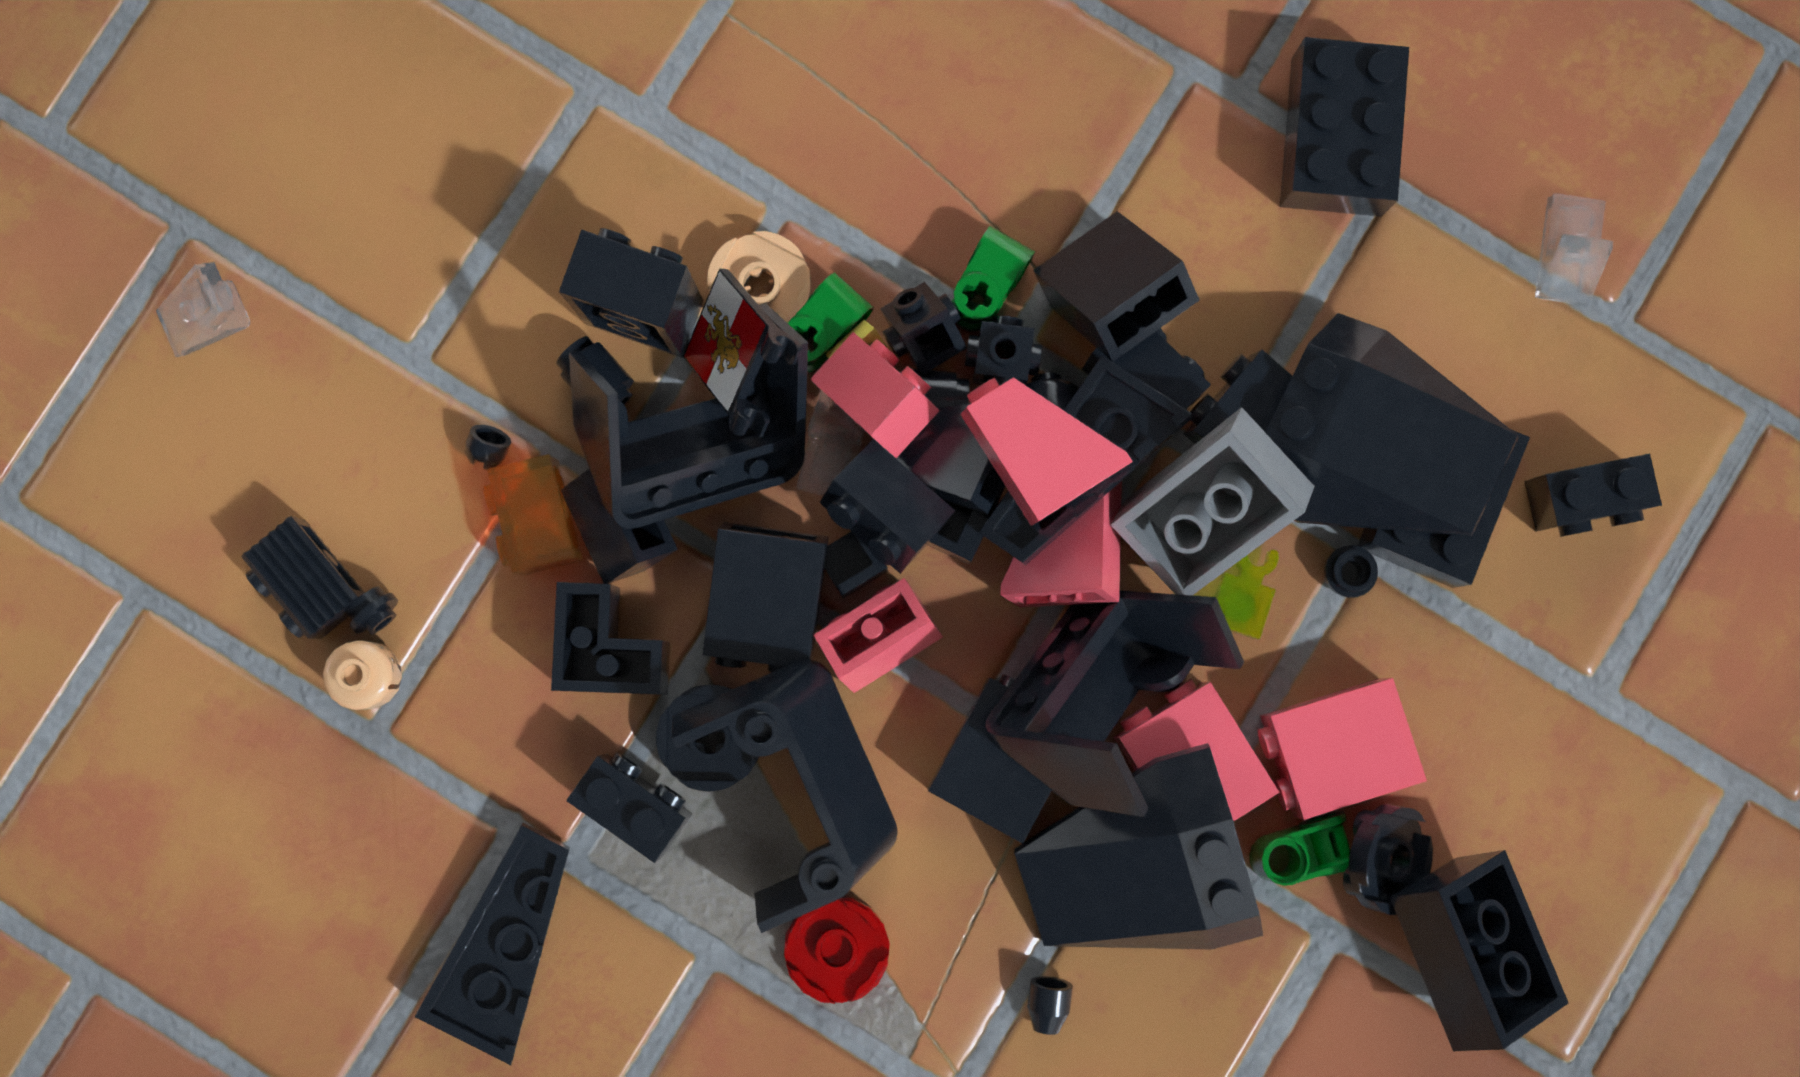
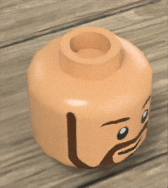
M363 640L347 642L336 648L326 660L323 671L324 687L331 699L342 707L352 710L379 708L390 702L398 692L402 679L401 664L394 652L383 644Z

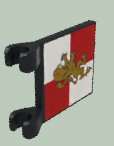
M719 268L683 358L729 415V428L735 435L744 436L747 429L750 428L755 432L756 436L763 437L770 418L765 411L746 400L763 360L776 364L781 356L789 365H795L802 351V345L793 336L775 325L728 269Z

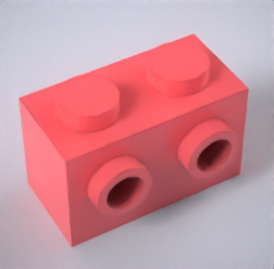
M853 332L810 380L871 437L897 458L940 410L925 396L931 387L909 366H906L899 373L894 366L900 360L885 345L876 339L869 346Z
M905 578L880 589L871 599L852 611L837 616L825 628L813 635L839 680L853 693H856L943 638L920 598Z

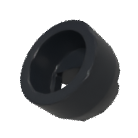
M474 425L471 427L466 440L465 454L471 464L474 465L477 460L484 462L483 469L488 470L497 467L504 461L511 445V439L506 433L495 427Z

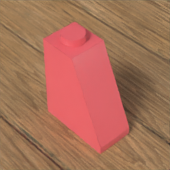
M1014 377L1002 385H999L996 379L993 378L967 395L971 404L964 409L961 416L1031 526L1133 462L1126 451Z
M1122 481L1027 565L1013 557L1001 583L1000 595L1019 608L1119 602L1121 536L1111 526V523L1121 508Z

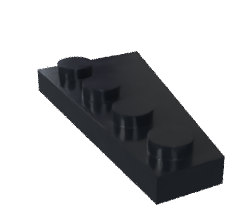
M525 823L521 824L420 1005L415 1018L509 1065L512 1064L567 861L569 846Z

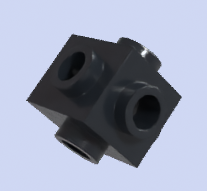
M925 282L915 288H909L900 292L892 302L880 308L890 326L882 331L892 351L897 358L906 354L922 375L967 348L955 325L961 321V318L954 304L946 294L937 297Z
M994 316L992 322L982 321L979 336L969 335L965 366L974 367L972 384L982 385L995 378L998 384L1002 385L1014 377L1026 385L1028 375L1038 376L1042 345L1033 344L1035 328L1023 327L1024 321L1022 319L1010 316ZM995 347L1014 348L1015 354L1009 359H1002L997 356Z

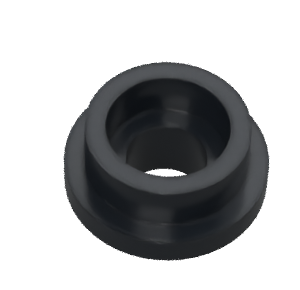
M1355 545L1343 546L1333 551L1327 558L1324 566V577L1327 585L1333 592L1342 597L1355 598L1365 595L1374 587L1378 577V566L1372 554L1366 549ZM1346 562L1354 564L1358 570L1357 578L1353 582L1347 581L1342 576L1341 570Z
M380 586L368 590L358 597L346 610V614L352 620L350 623L351 629L356 634L367 630L373 635L381 631L396 617L393 609L397 605L398 599L393 593L386 594Z

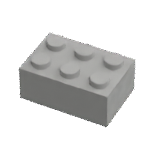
M1241 407L1125 499L1111 526L1174 594L1194 595L1304 514L1315 486Z

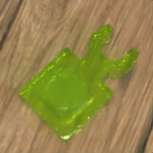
M1269 550L1261 566L1253 565L1248 555H1246L1236 563L1239 569L1237 576L1226 572L1221 575L1215 597L1220 604L1231 632L1255 640L1261 638L1276 591L1274 588L1262 585V581L1265 575L1270 574L1276 568L1279 560L1278 551Z

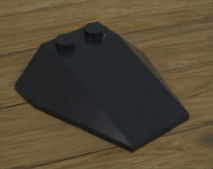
M1337 313L1308 343L1265 432L1315 486L1305 513L1295 519V522L1464 536L1473 535L1518 440V435L1390 332Z
M1208 743L1154 758L1131 773L1149 808L1144 817L1078 807L1014 849L1016 861L1044 946L1212 950L1263 936L1260 913L1245 860Z

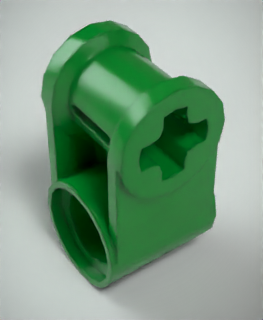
M989 226L976 246L966 270L956 284L952 303L961 318V321L956 324L968 331H980L982 321L992 322V318L997 315L1009 293L1013 292L1018 285L1035 251L994 227ZM976 295L984 298L983 305L977 306L975 311L969 309L966 306L968 300H972Z
M835 272L829 275L815 289L806 304L788 322L806 341L810 337L814 340V351L811 353L808 350L807 373L815 372L828 360L825 354L863 320L866 321L874 310V307Z
M1338 811L1304 820L1298 825L1261 836L1251 846L1249 853L1250 865L1253 871L1262 879L1283 886L1344 872L1349 866L1351 851L1343 827V823L1347 820L1345 812ZM1283 845L1289 853V862L1283 871L1274 873L1269 866V856L1275 847Z

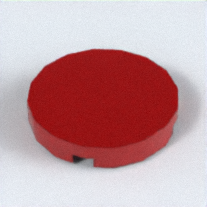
M843 896L834 902L793 920L785 936L784 956L789 976L803 993L821 1003H844L863 998L879 984L888 966L890 941L884 922L871 906L852 896Z

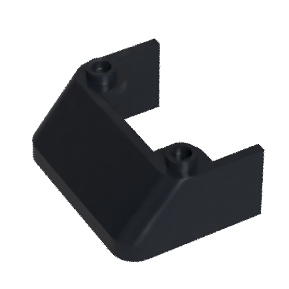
M766 303L759 306L778 328L801 343L802 351L795 365H789L780 356L776 364L763 360L746 400L761 408L770 418L763 437L756 436L755 432L750 428L747 429L744 436L735 435L729 428V415L715 398L628 422L627 409L618 399V393L580 351L569 353L574 429L605 510L619 526L627 529L639 528L786 483L800 471L805 459L808 342Z
M1119 590V602L1070 605L991 711L986 720V728L997 748L1067 803L1074 806L1144 817L1149 808L1117 743L1104 742L1139 690L1168 692L1177 688L1194 665L1240 669L1244 664V660L1216 597Z
M810 659L794 662L672 715L671 738L676 748L726 726L729 727L738 747L749 755L768 756L788 748L829 839L828 843L814 848L804 856L797 875L754 893L757 925L761 933L842 898L890 851L896 842L898 834L893 813L830 671L822 663Z

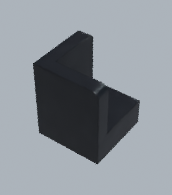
M944 500L955 512L927 546L970 565L984 537L979 532L990 516Z
M852 531L827 546L825 570L843 599L888 572L887 565L878 561L870 552L868 545Z

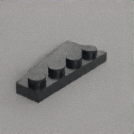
M1102 355L1064 411L1126 451L1133 462L1032 526L1008 490L979 533L1027 565L1193 418V414Z

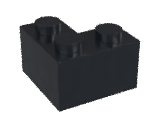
M557 582L551 691L668 695L670 642L664 640L618 639L620 587L612 584Z

